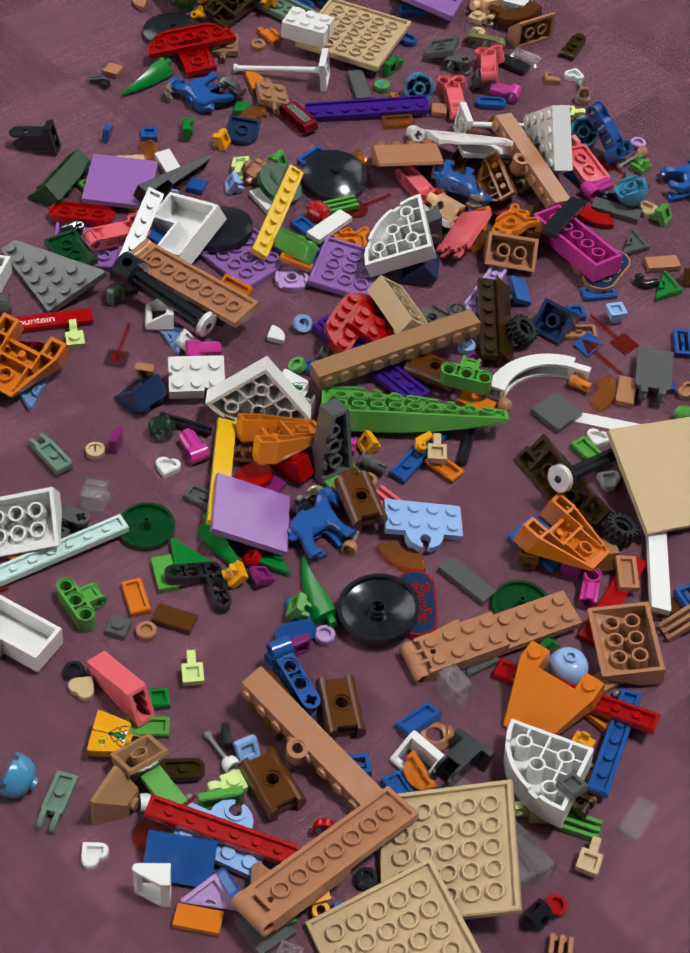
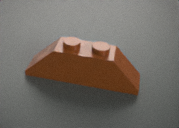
M498 151L485 157L476 179L479 190H485V193L492 197L490 203L503 202L518 193Z

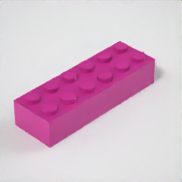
M557 204L534 213L532 217H538L545 225L562 206ZM576 217L556 239L541 235V239L592 282L620 271L622 254Z

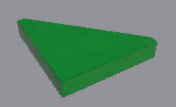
M666 270L663 272L655 302L681 295L683 289Z
M171 538L174 564L211 561L178 540Z
M260 550L262 558L256 566H266L271 572L286 577L290 576V570L287 568L281 555Z

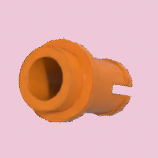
M572 374L568 382L571 388L575 387L585 393H588L592 386V383L579 378L577 374L576 376Z

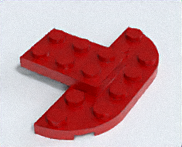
M200 23L161 32L154 37L155 39L148 45V56L150 60L177 54L187 77L206 74L212 71L215 72L217 71V66L208 47L235 42L236 35L229 28L225 27L224 29L215 23Z
M350 293L346 295L325 322L324 335L327 334L330 341L328 344L336 354L351 349L358 337L370 343L394 335V329L384 322L383 319L374 315L379 307L370 295L364 293Z

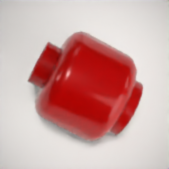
M321 200L311 201L306 207L307 217L316 225L331 215L330 208Z

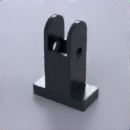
M47 120L44 126H16L9 130L11 137L18 138L13 141V147L16 149H49L51 156H57L61 148L54 120Z
M458 728L454 732L449 746L452 749L436 763L430 777L435 779L442 772H445L450 776L446 787H453L475 765L485 771L490 766L495 751Z

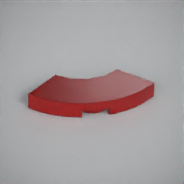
M586 205L577 215L581 221L593 224V227L613 229L614 227L610 214L596 212L590 205Z

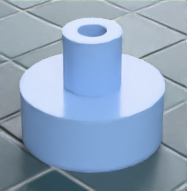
M305 314L297 315L293 321L294 328L300 332L309 331L312 327L311 318Z
M471 338L460 341L457 348L458 352L466 356L474 353L476 343Z

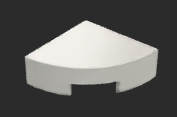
M272 325L267 341L284 345V332L279 327Z

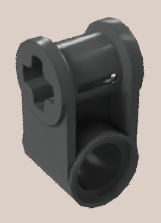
M455 52L454 55L447 56L443 60L442 65L447 71L467 76L471 74L470 63L472 58Z
M67 503L61 507V525L71 529V533H76L91 526L89 523L90 514L87 511Z

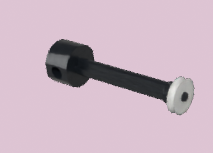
M130 251L122 253L115 260L110 271V277L126 290L132 291L138 286L193 323L196 326V334H200L201 337L208 335L214 328L217 321L216 314H213L211 311L204 314V312L199 311L148 276L147 262Z
M612 447L569 467L563 464L551 466L548 470L549 484L556 492L564 493L572 488L573 480L617 461Z

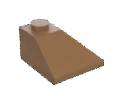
M147 733L111 753L110 756L113 764L119 767L132 782H135L170 753L167 748Z
M115 765L90 800L92 824L94 825L127 818L132 810L135 811L140 804L139 788Z

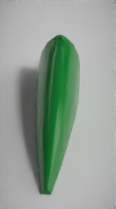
M162 57L154 62L137 81L121 92V95L144 90L172 76L171 60L169 58L165 60Z
M207 513L202 516L205 522L199 527L197 534L227 565L233 564L237 560L241 561L231 539L210 533L211 525L206 524ZM245 567V570L249 577L248 579L253 580L250 574L248 573L247 568Z
M303 556L301 564L302 586L304 594L307 595L306 600L312 605L308 609L312 622L316 625L329 624L330 627H335L337 625L335 608L328 593L318 583Z

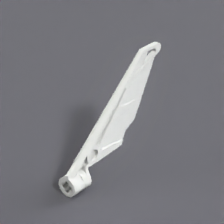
M411 125L406 130L407 137L411 140H416V142L427 138L438 144L513 146V141L501 137L419 128L416 125Z

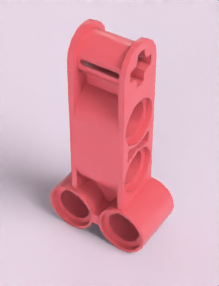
M496 44L490 48L479 47L475 49L477 65L481 66L482 83L492 80L498 81V64L505 61L503 46Z
M447 75L437 77L436 93L444 96L445 103L448 104L447 111L450 121L456 118L460 102H465L463 93L466 78L463 75H454L452 78Z
M413 165L401 169L396 168L395 170L397 180L411 196L420 194L424 205L429 208L433 205L426 201L430 192L435 195L446 193L441 188H433Z
M136 213L129 214L126 221L89 228L83 232L82 238L88 242L91 251L124 245ZM149 229L148 234H147V236H146L147 239H149V236H150V232H151L150 229Z

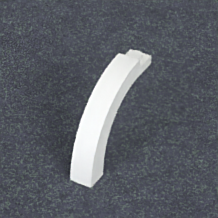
M535 354L521 357L507 363L493 375L491 391L486 394L485 398L499 401L517 384L536 377L549 376L570 379L572 374L575 376L577 374L579 378L588 382L591 367L575 363L576 358L567 355Z

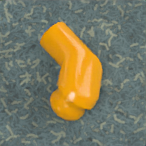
M201 5L196 11L191 12V17L197 20H202L205 16L203 6Z
M427 431L415 438L414 448L417 452L423 453L426 451V443L433 439L431 431Z

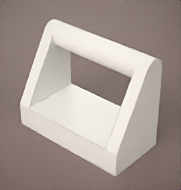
M158 299L145 305V328L148 330L173 329L174 310ZM152 311H166L165 314L152 319Z
M414 730L407 736L389 761L404 773L405 762L400 758L408 750H415L418 756L431 767L428 771L431 774L432 769L444 754Z
M135 863L132 866L134 892L160 907H171V863ZM142 878L146 879L151 883H143Z

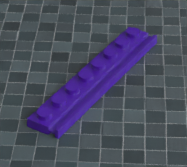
M427 95L305 103L306 111L317 122L430 114Z
M331 313L318 320V323L312 324V330L328 343L330 341L327 334L324 335V325ZM358 337L351 349L367 344V342ZM396 364L367 373L391 393H399L405 398L408 395L429 397L430 391Z

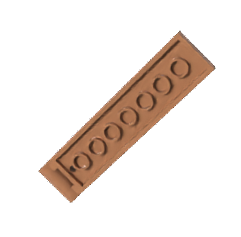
M147 238L130 251L147 262L148 276L183 300H188L207 312L211 311L217 315V318L235 328L259 308V302L154 244Z
M562 590L494 615L491 611L414 638L413 641L402 644L399 651L416 684L422 685L428 681L528 646L532 640L537 643L547 637L550 638L581 627L582 621Z
M386 786L254 883L235 894L231 904L262 936H267L273 930H278L350 876V869L419 818V813L389 786Z

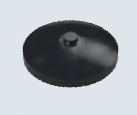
M162 13L151 17L145 22L143 37L147 44H149L161 32L200 23L195 18L186 14Z
M341 150L317 152L309 157L303 168L304 174L302 177L305 187L312 195L323 201L355 194V198H358L366 187L367 171L363 163L352 154Z
M220 206L227 219L202 251L225 252L245 244L253 234V222L249 214L235 207Z
M375 573L359 577L344 588L338 599L337 612L342 628L352 638L366 644L384 645L404 638L414 629L419 619L420 604L417 593L405 580L390 574Z

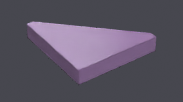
M216 873L180 900L182 903L237 911L232 906V898Z

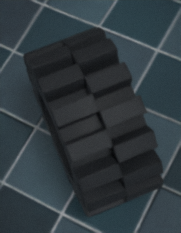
M517 314L505 325L506 334L511 337L509 338L510 341L513 340L514 345L518 344V347L522 348L529 346L538 338V329L534 327L536 326L535 323L532 324V320H528L526 315Z
M614 511L604 521L601 531H603L602 534L604 536H607V540H612V544L617 543L619 547L621 545L629 547L638 536L640 527L636 525L637 522L635 520L632 521L631 516L628 518L626 513L622 515L621 512L618 511L616 513Z

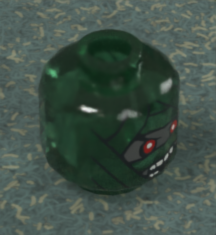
M169 415L152 417L151 422H148L150 437H153L156 441L171 439L173 431H176L175 420H171Z

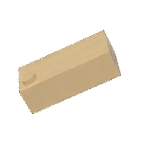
M380 275L367 290L393 327L394 334L428 323L403 286Z

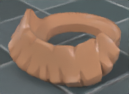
M434 722L421 731V736L439 751H442L450 746L454 731L451 726ZM430 729H438L443 733V739L440 741L430 740L426 737V732Z

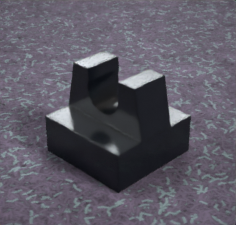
M540 897L523 912L527 920L541 931L545 928L541 923L543 917H547L550 921L555 919L551 911L552 908Z

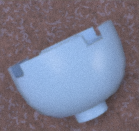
M562 647L554 651L546 667L547 673L578 685L589 670L588 661L584 654L572 647Z

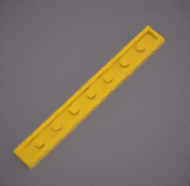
M291 164L284 174L250 253L263 261L268 257L278 229L281 227L304 172Z
M218 417L216 424L206 517L207 525H211L215 476L217 473L232 476L236 422Z

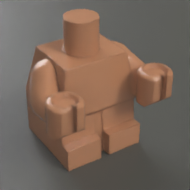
M257 158L253 164L247 160L243 163V166L246 168L247 179L245 183L247 185H250L252 182L258 185V173L267 164L266 162Z

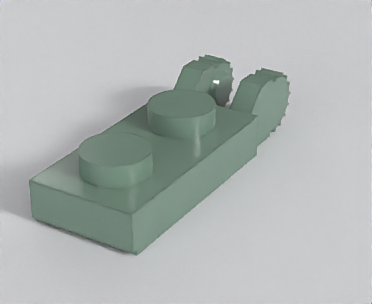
M44 433L39 434V439L43 443L41 445L34 438L28 440L31 448L57 476L74 467L73 461Z
M57 770L41 805L36 828H43L49 814L54 816L50 823L49 831L52 833L57 831L60 820L63 818L79 782V776Z

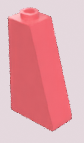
M106 651L87 661L93 679L115 704L132 719L135 726L140 727L148 722V719L156 716L146 683Z

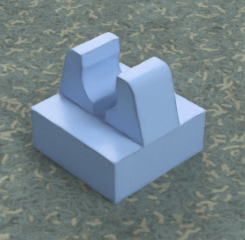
M232 171L224 182L226 193L232 195L234 192L241 193L244 189L241 186L243 181L239 179L238 173Z
M622 302L605 305V311L610 320H613V324L620 323L622 319L627 318L628 312Z
M254 734L233 742L237 759L240 762L246 757L250 761L261 756L257 737Z

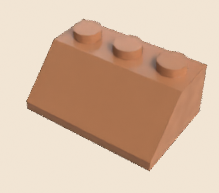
M549 13L509 27L506 40L515 49H519L551 39L556 13Z
M489 231L485 237L484 264L534 273L539 239Z

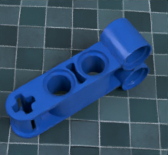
M597 101L593 106L586 108V116L606 151L604 159L608 164L611 165L632 153V144L628 140H623L602 102Z
M284 635L267 643V653L264 654V659L268 668L272 671L275 670L281 682L298 704L311 717L316 716L321 701L320 696L294 655V648L289 637ZM289 668V669H292L293 671H292V672H288V671H286L285 669ZM295 686H302L303 689H298Z

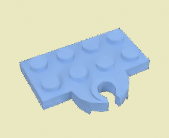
M384 498L383 507L388 516L387 522L384 523L385 534L404 535L405 543L409 549L413 548L421 552L423 546L421 540L429 543L428 553L437 552L443 539L462 540L463 531L460 506Z
M222 800L215 804L211 811L192 802L188 804L191 808L249 828L253 826L252 813L245 804L241 806V815L233 816L229 812L230 809L234 808L236 800ZM176 829L174 832V834L202 838L179 829ZM218 843L215 864L251 880L252 865L257 862L262 863L264 859Z

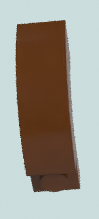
M529 0L521 9L509 11L492 4L489 7V12L495 16L493 20L498 21L499 28L508 30L509 27L517 23L542 16V5Z

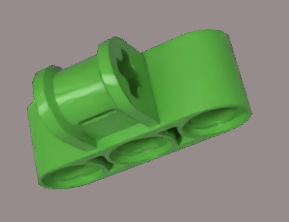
M284 228L278 229L273 243L275 247L307 264H313L318 250L316 242L309 241L305 236L297 235Z
M463 355L460 364L445 362L441 365L440 382L445 386L486 395L491 391L493 375L489 371L480 369L482 359L475 360Z
M63 577L59 579L56 583L59 602L81 632H92L96 627L95 611L107 603V597L99 591V586L95 582L79 588L72 578Z

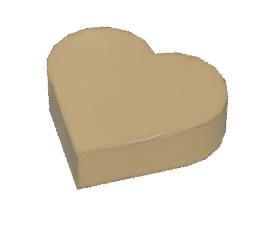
M643 201L638 205V209L642 210L641 216L646 219L652 218L651 214L656 213L655 209L658 208L657 205L648 201Z
M93 676L73 678L68 684L69 692L74 696H78L80 701L88 702L94 697Z

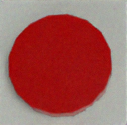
M257 462L244 465L235 474L236 479L266 488L268 483L273 481L274 476L270 465L261 466Z

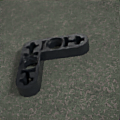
M210 561L173 564L165 568L163 579L167 584L205 583L213 610L224 614L230 609L232 599L226 580L221 573L222 568L218 563ZM188 571H195L198 575L191 576L188 574ZM212 585H219L222 589L215 590L212 588Z

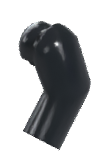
M103 74L89 76L90 83L99 82L104 90L110 87V81Z
M602 190L600 192L599 198L618 200L613 190Z
M77 220L59 225L61 233L72 229L82 232L85 228L84 223Z
M642 273L635 274L634 282L639 286L651 288L660 284L658 278L647 280L644 279Z

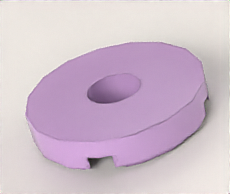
M284 266L275 273L274 282L284 292L297 293L303 291L308 286L309 276L306 271L292 266Z

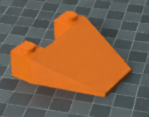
M4 312L0 317V392L13 398L60 369L70 355V351L66 343L52 336L40 353L18 342L17 339L24 328L19 319Z
M238 413L235 435L243 443H252L254 441L252 457L257 464L268 466L269 464H277L314 444L317 422L309 419L266 414Z
M561 493L554 496L540 513V516L552 525L549 530L532 516L522 525L512 539L529 554L592 571L611 552L576 506Z
M532 640L520 656L503 727L508 729L511 719H515L559 735L594 709L604 695L605 683L585 673L576 688H572L544 671L550 662V651Z

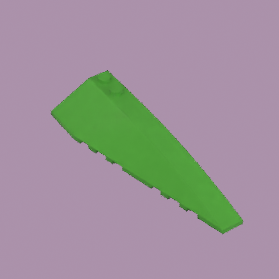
M333 385L322 389L321 404L337 398L349 408L351 432H364L365 430L389 433L435 432L509 422L508 411L490 407L478 409L471 404H466V406L462 407L455 405V402L447 401V404L438 403L439 399L408 395L405 398L395 392L386 395L382 394L381 390L376 389L373 392L365 391L363 387Z

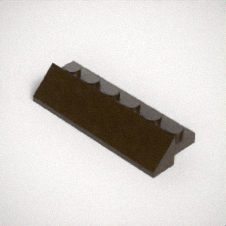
M210 0L203 6V11L210 23H215L217 26L225 29V27L229 28L259 0Z
M496 275L495 279L478 277L476 317L481 322L480 334L477 336L480 359L496 361V366L503 367L514 360L513 340L510 341L509 338L511 337L507 336V331H505L506 323L511 320L510 290L498 275Z
M542 434L531 447L526 445L514 458L549 501L559 493L549 484V468L556 464H563L566 467L572 466L545 434ZM583 477L573 480L572 488L561 493L576 506L594 531L601 529V524L612 513Z

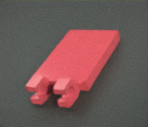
M571 135L572 171L579 181L583 184L587 180L594 182L607 176L610 178L585 143L581 144L576 135Z
M490 211L462 212L436 249L437 253H442L440 258L447 259L451 252H456L453 255L454 259L460 258L465 249L471 247L492 216Z

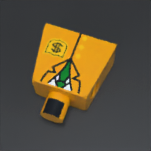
M98 710L87 752L92 757H111V753L142 736L131 734L132 725L129 721Z

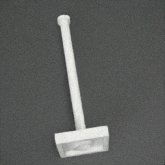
M322 48L318 67L247 66L234 64L233 71L234 73L245 71L318 73L320 77L321 92H327L330 78L328 48Z
M460 102L453 129L456 133H466L467 129L471 130V128H491L493 122H473L467 103ZM519 123L522 129L525 130L524 123Z

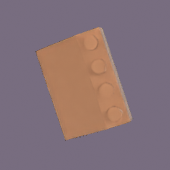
M408 140L407 144H401V141H391V144H385V141L375 142V145H371V164L379 167L443 164L437 143H432V140H422V143H416V140Z
M648 601L587 608L602 679L641 686L664 683L665 666Z

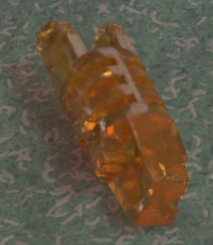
M494 226L486 229L485 232L481 231L471 247L467 249L470 254L484 247L485 237L489 231H492Z

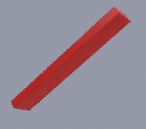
M636 557L638 578H640L647 567V562ZM617 576L596 607L621 605L625 602L630 592H618ZM588 618L578 633L577 638L595 647Z

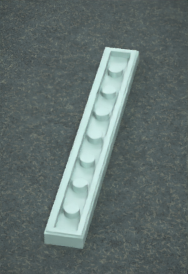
M118 514L62 538L60 546L31 551L0 564V587L129 532V526L121 514Z

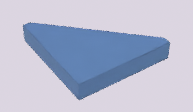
M174 326L173 329L158 330L174 353L179 356L182 348L175 344V341L184 328Z
M48 376L19 393L29 412L32 411L49 381Z

